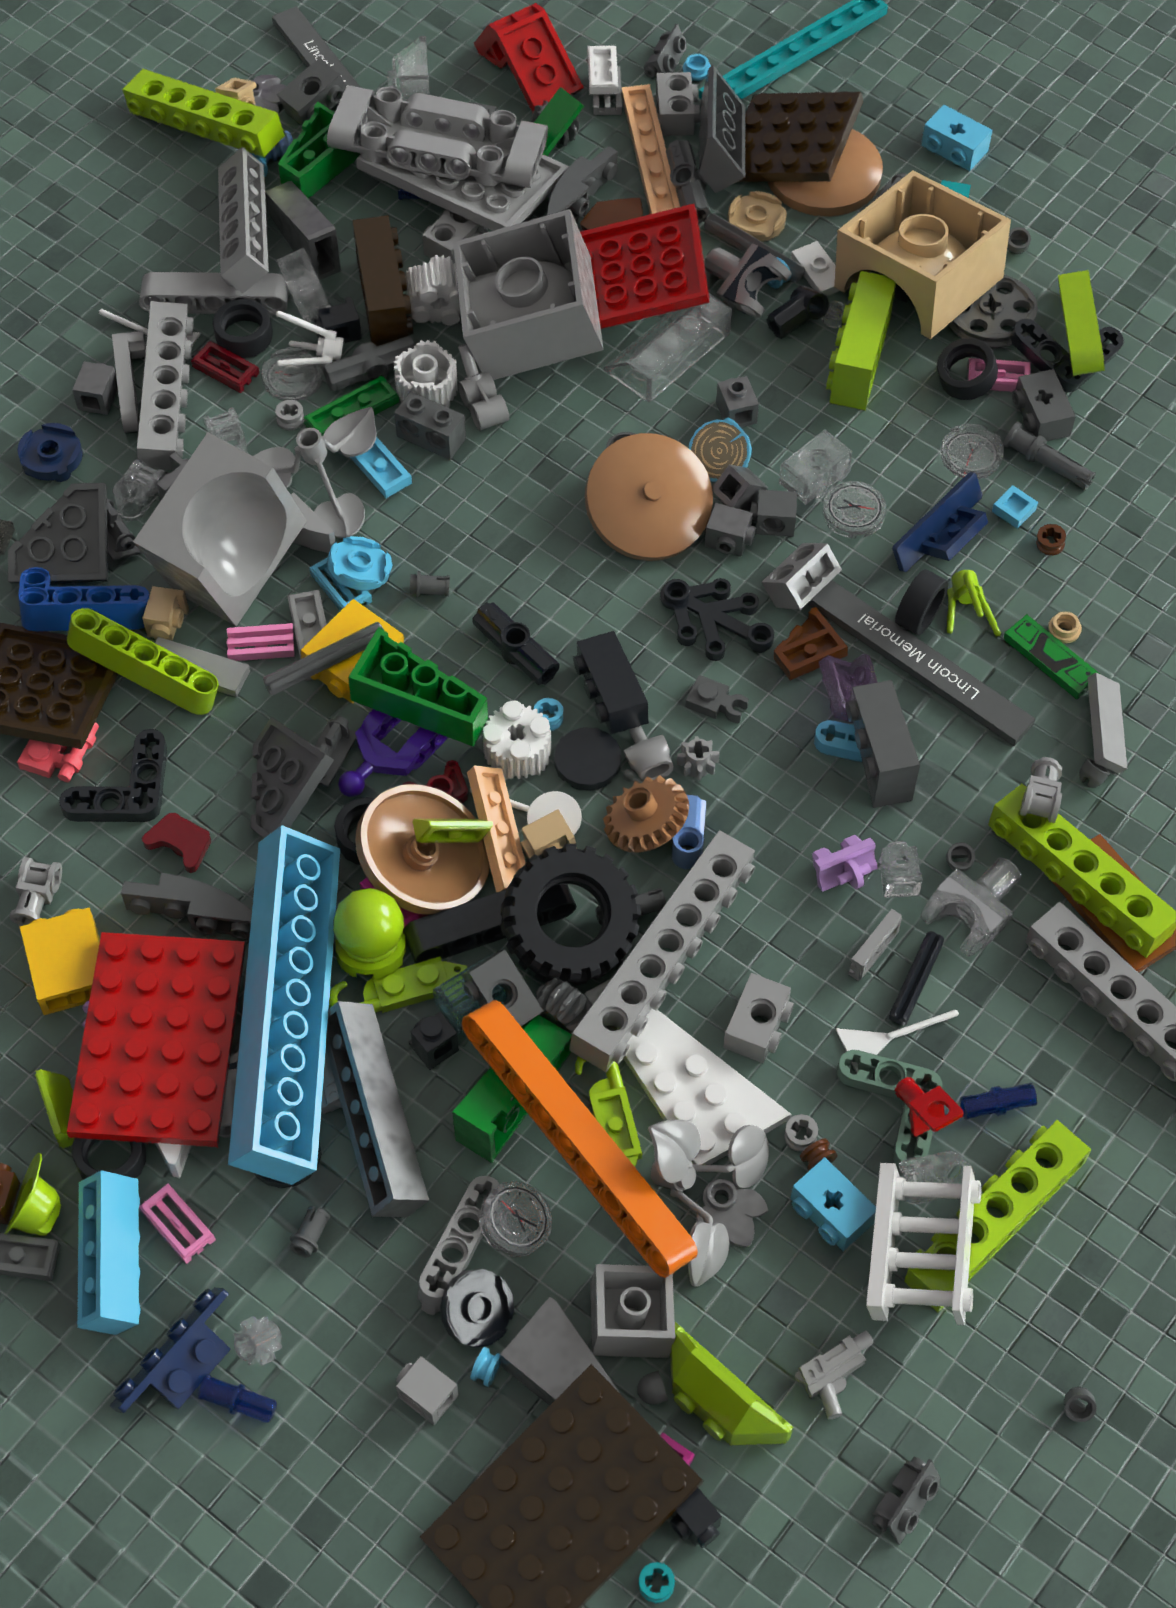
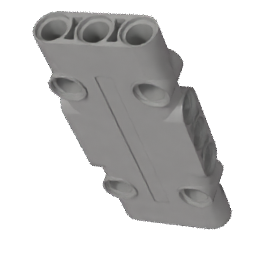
M347 85L329 125L327 146L360 153L361 157L368 162H381L386 158L395 167L456 180L474 176L477 182L484 186H495L503 182L531 188L545 149L548 126L523 120L520 125H516L515 114L507 110H497L489 115L483 106L423 93L412 94L408 101H403L402 93L394 87H382L377 90L375 96L374 90Z

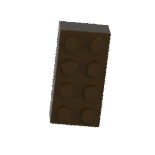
M389 215L352 220L357 264L371 343L380 346L413 334L411 316H406V314H412L410 297L407 293H403V291H407L405 272L399 271V268H403L401 250L394 248V246L399 245L397 228H391Z

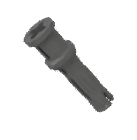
M1016 422L1004 439V447H1012L1025 455V460L1029 462L1038 461L1078 485L1084 491L1088 489L1093 482L1091 478L1094 479L1096 476L1094 471H1090L1046 444L1047 440H1045V437L1041 435L1035 436L1022 428L1023 425L1020 422Z

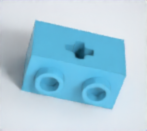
M943 105L925 124L921 146L970 171L989 151L992 129Z
M825 1157L793 1185L790 1199L795 1211L804 1219L810 1218L819 1227L818 1231L822 1238L832 1246L836 1244L842 1251H845L875 1223L876 1206Z

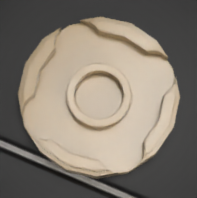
M753 191L744 197L742 195L737 196L730 203L727 220L756 239L768 241L777 237L783 231L787 212L777 197L766 192Z

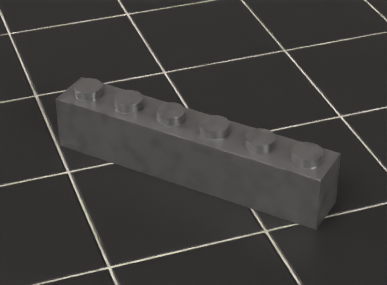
M338 1001L328 1011L326 1050L371 1214L373 1217H408L427 1203L429 1198L373 1004Z

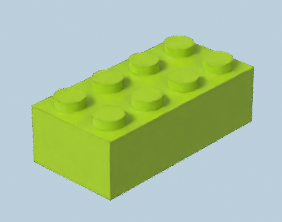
M861 271L858 283L852 282L848 300L852 301V303L845 305L842 323L846 325L838 329L835 346L839 348L832 351L829 369L834 370V372H829L826 389L831 390L829 403L866 411L891 318L896 282L885 275Z

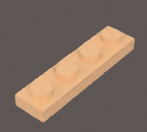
M473 766L467 772L478 819L493 821V827L483 837L497 893L508 888L516 872L526 862L502 769Z

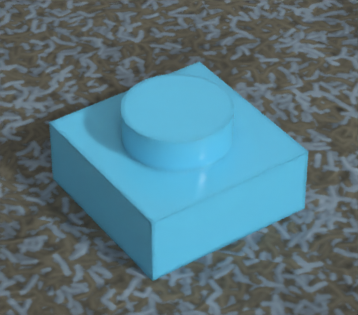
M1012 485L993 504L992 512L1018 529L1036 511L1038 502Z

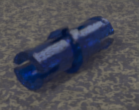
M1030 1082L1003 1089L1000 1086L992 1087L988 1092L962 1096L959 1102L963 1110V1117L965 1120L987 1114L1001 1116L1005 1115L1009 1110L1037 1105V1094L1034 1085Z

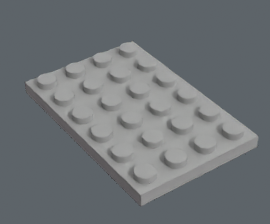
M361 155L357 158V169L492 231L522 223L553 192L557 182L569 168V166L542 155L531 188L503 182L495 186H484L478 183L474 176L456 180L398 168L390 164L386 158L376 163L365 161Z

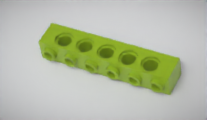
M142 69L122 89L127 107L135 115L237 149L243 147L249 153L265 157L285 136L277 112L146 69Z
M1021 783L996 803L988 823L995 834L1008 841L1019 851L1022 857L1034 863L1051 881L1056 882L1066 890L1077 903L1085 906L1104 926L1111 928L1130 948L1137 950L1147 958L1173 935L1176 929V910L1059 813L1055 823H1050L1048 818L1029 813L1025 816L1020 815V808L1026 789L1024 784Z
M1056 1120L1048 1129L1044 1125L1040 1127L1029 1141L1032 1145L1024 1153L1020 1149L1016 1151L1005 1164V1167L1008 1169L1000 1177L994 1174L982 1186L981 1192L983 1194L981 1195L980 1204L974 1203L972 1233L979 1238V1242L971 1243L968 1282L1085 1164L1092 1149L1060 1121ZM1043 1158L1048 1160L1052 1164V1168L1040 1166L1036 1159ZM1012 1183L1025 1185L1029 1192L1020 1193L1012 1187ZM995 1207L1000 1209L1004 1217L996 1218L991 1216L987 1208ZM959 1209L958 1212L956 1213V1216L958 1217V1219H959V1215H960V1209ZM935 1233L931 1238L933 1244L925 1252L919 1249L915 1253L956 1255L958 1234ZM909 1268L904 1282L911 1289L954 1291L955 1270ZM944 1306L931 1307L938 1313Z

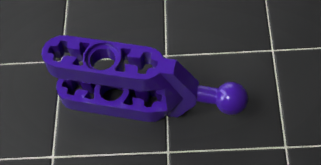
M373 709L364 719L362 726L355 732L356 742L363 763L355 771H346L340 776L338 781L339 790L347 797L360 795L365 787L364 780L372 772L407 776L413 769L423 765L449 737L420 727L407 740L399 752L396 753L382 743L381 740L401 719Z

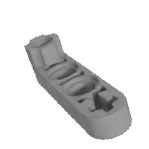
M143 331L112 334L120 413L124 433L137 432L139 430V411L132 359L144 358L146 355Z
M479 1176L469 1184L420 1276L417 1299L421 1302V1310L427 1314L435 1315L441 1311L440 1304L445 1288L452 1278L466 1270L491 1222L489 1216L491 1202L496 1194L502 1191L501 1185L493 1177ZM484 1190H488L491 1194L484 1199L480 1210L476 1207L478 1195L482 1194ZM501 1196L498 1197L494 1204L493 1217L495 1215L494 1211H497L500 1202L498 1200L501 1201ZM464 1218H473L479 1224V1228L473 1232H465L460 1229L458 1223ZM448 1248H455L461 1251L463 1258L457 1263H450L443 1259L442 1253ZM440 1271L445 1274L444 1277L439 1276Z

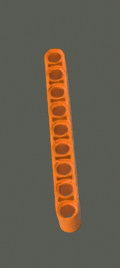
M492 1000L462 1018V1027L469 1041L652 1270L660 1277L666 1278L696 1258L698 1254L697 1247L690 1234L501 1002Z

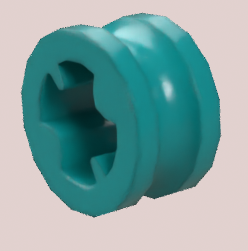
M660 1562L646 1565L640 1572L638 1582L642 1597L648 1602L655 1604L668 1600L673 1594L675 1578L671 1568ZM653 1573L662 1574L661 1580L667 1579L668 1586H661L660 1593L651 1592L652 1585L648 1587L645 1585V1580H652Z

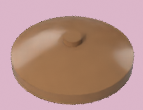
M852 129L831 182H768V185L780 201L794 210L815 216L843 215L863 207L875 196L882 178V159L875 145L863 134Z
M640 433L617 440L600 454L592 466L586 481L585 506L594 530L612 549L633 559L659 561L682 553L699 538L710 519L713 506V492L710 478L704 465L688 447L664 435Z
M400 785L378 795L362 814L357 826L355 839L360 865L371 884L377 890H381L393 897L399 907L422 915H431L470 902L483 888L489 874L490 865L483 838L480 842L419 843L416 840L413 819H476L473 814L449 794L424 785Z

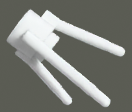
M281 311L276 312L277 317L325 337H319L318 344L298 341L289 342L291 347L317 351L316 356L322 357L278 360V366L326 365L341 359L344 338L336 337L337 331L323 329Z

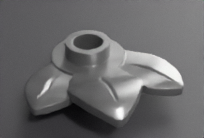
M260 75L254 80H249L256 82V88L253 89L255 105L279 113L278 105L281 102L277 94L286 87L280 84V78L274 75Z
M725 1179L714 1180L704 1189V1206L702 1209L712 1216L713 1223H721L726 1227L731 1244L739 1247L751 1246L755 1233L752 1218L762 1216L768 1212L767 1204L762 1196L752 1189H738L734 1183ZM723 1194L728 1198V1201L720 1204L714 1198L716 1195ZM697 1215L696 1223L704 1222L703 1218Z

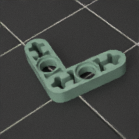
M860 1050L846 1051L841 1056L837 1065V1076L843 1084L898 1100L901 1099L895 1095L894 1089L896 1085H886L881 1081L879 1073L882 1071L891 1070L898 1075L899 1081L906 1077H911L920 1088L922 1081L928 1082L930 1090L939 1085L942 1087V1080L935 1071ZM851 1062L858 1063L859 1070L856 1075L850 1073L849 1066ZM871 1066L876 1067L872 1080L867 1079ZM903 1103L893 1148V1160L899 1169L905 1172H914L923 1166L928 1156L933 1131L930 1129L915 1137L911 1132V1124L908 1121L909 1108ZM916 1138L917 1141L914 1148V1154L916 1155L913 1160H909L906 1158L907 1153L904 1151H906L910 1139Z

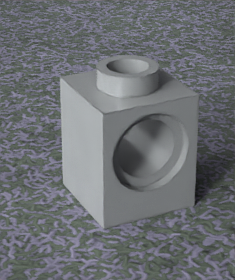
M422 1356L419 1357L414 1365L411 1362L408 1363L396 1378L398 1398L432 1425L438 1422L459 1396L457 1384Z

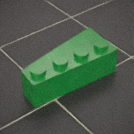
M380 627L376 630L348 677L351 701L474 747L483 731V727L486 725V721H488L487 697L455 676H447L438 670V665L429 659L424 661L412 653V648L403 642L398 644L389 638L388 633Z
M537 1015L529 1023L526 1022L521 1027L553 1067L559 1071L572 1053L569 1051L572 1034L544 1017ZM491 1067L452 1112L455 1141L492 1163L528 1114Z

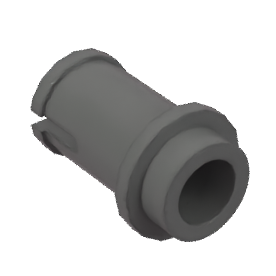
M417 571V574H411L410 594H416V597H419L420 594L449 597L450 575H421V571Z
M315 1206L308 1207L297 1233H293L290 1237L292 1242L290 1249L300 1256L310 1257L312 1253L317 1252L319 1248L317 1242L327 1222L330 1220L329 1213L319 1207L316 1213H314L316 1210Z

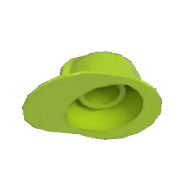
M39 1152L31 1161L23 1179L14 1214L4 1232L6 1235L11 1228L30 1234L46 1236L50 1233L59 1216L61 1203L58 1193L38 1176L42 1162V1154Z

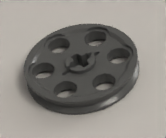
M1004 275L999 282L967 308L968 312L961 313L948 325L960 338H975L984 341L992 348L1013 345L1010 340L1011 332H1006L1001 327H1014L1021 319L1036 321L1037 301L1032 291L1025 284L1015 278ZM1006 288L1009 289L1011 293L1001 294L997 291V289ZM989 300L991 301V309L994 312L993 320L991 319V311L988 307ZM1024 307L1027 308L1029 311L1026 313H1019L1015 311L1014 308ZM982 326L985 328V331L975 332L971 327ZM1025 332L1024 334L1021 333V335L1026 337L1029 333Z

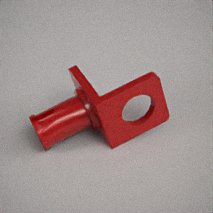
M906 1077L899 1081L894 1089L895 1095L909 1108L911 1132L915 1137L930 1129L933 1132H937L963 1117L961 1107L940 1085L925 1093L915 1083L913 1078ZM944 1105L949 1109L947 1115L944 1112Z

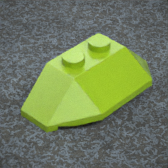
M675 1322V1341L671 1346L670 1362L672 1393L675 1395L673 1399L676 1404L687 1414L694 1412L704 1421L702 1424L704 1429L717 1441L723 1438L729 1445L785 1444L791 1438L793 1426Z

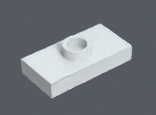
M587 46L589 95L618 94L616 46Z
M818 241L791 251V259L805 268L804 277L813 289L827 296L840 291L834 288L836 265Z

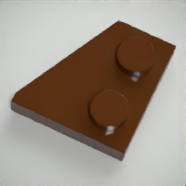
M816 607L808 612V619L801 626L796 625L790 632V636L783 640L774 650L775 662L790 681L848 656V646Z

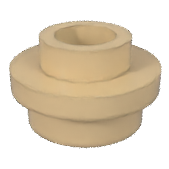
M1071 612L1058 613L1051 618L1048 625V632L1062 643L1076 641L1082 630L1078 617Z

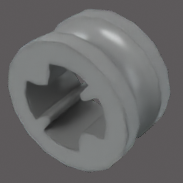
M285 400L277 405L275 412L279 427L284 430H295L303 425L304 414L301 403L296 400Z
M803 1114L790 1118L786 1124L784 1134L785 1142L789 1148L802 1152L812 1143L816 1142L819 1131L817 1123L810 1116ZM799 1127H805L807 1135L810 1137L807 1138L805 1135L803 1140L795 1138L796 1131L799 1130Z

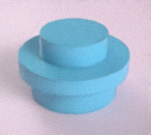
M692 54L684 62L683 72H691V79L699 81L706 79L708 68L711 65L704 55Z

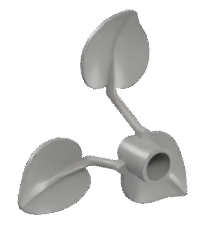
M372 407L355 411L336 420L326 429L324 436H321V433L315 428H306L300 431L296 437L298 446L294 448L295 456L289 449L284 447L268 448L253 456L272 466L286 488L292 482L291 473H297L299 470L301 456L306 463L317 465L331 501L319 504L314 512L334 531L335 538L343 539L353 536L363 526L365 509L362 501L353 493L343 494L336 499L322 462L327 455V449L332 453L340 450L344 456L355 457L366 453L373 447L377 432Z
M674 1119L662 1121L648 1127L653 1141L655 1161L651 1168L653 1183L670 1188V1195L672 1197L679 1198L704 1220V1222L695 1223L690 1231V1236L694 1240L698 1252L697 1257L688 1262L689 1278L693 1287L702 1285L721 1269L728 1256L729 1236L723 1224L713 1223L712 1216L687 1197L683 1191L693 1186L696 1180V1172L727 1173L732 1171L733 1183L736 1187L748 1188L756 1184L765 1172L769 1158V1144L766 1133L757 1126L745 1125L734 1133L728 1149V1156L731 1162L728 1165L692 1164L691 1161L700 1150L701 1142L698 1129L691 1122Z

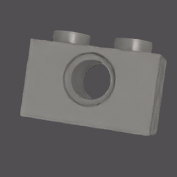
M751 973L725 1032L723 1048L764 1063L768 1052L775 1053L779 1045L782 1033L777 1032L781 1021L787 1023L794 1007V1003L789 1001L791 987ZM764 1016L769 1021L765 1023L756 1022L753 1019V1017Z

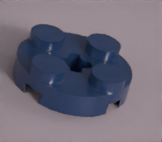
M46 423L41 425L42 429L34 433L32 429L26 432L20 439L17 448L24 473L39 480H55L57 482L68 480L71 477V473L81 463L83 457L80 440L76 437L75 432L70 427L59 423ZM51 448L56 450V453L52 455H45L43 453L49 452Z

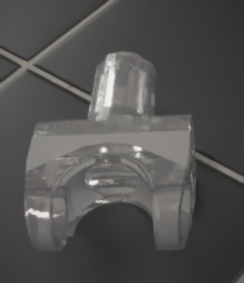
M1000 857L976 881L972 880L960 869H956L936 889L925 905L920 919L927 924L932 923L935 919L938 921L945 916H956L964 920L969 926L970 934L962 943L960 951L966 956H972L988 945L1012 918L1014 912L1000 902V900L1021 880V873L1014 863Z

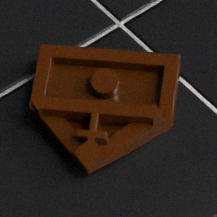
M625 198L599 201L580 222V226L583 230H589L643 216L641 198Z

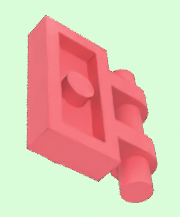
M94 723L82 749L72 748L70 753L65 755L63 754L67 746L29 739L17 761L19 769L50 778L55 768H59L61 770L57 777L63 782H70L72 776L80 771L85 752L93 747L99 725Z

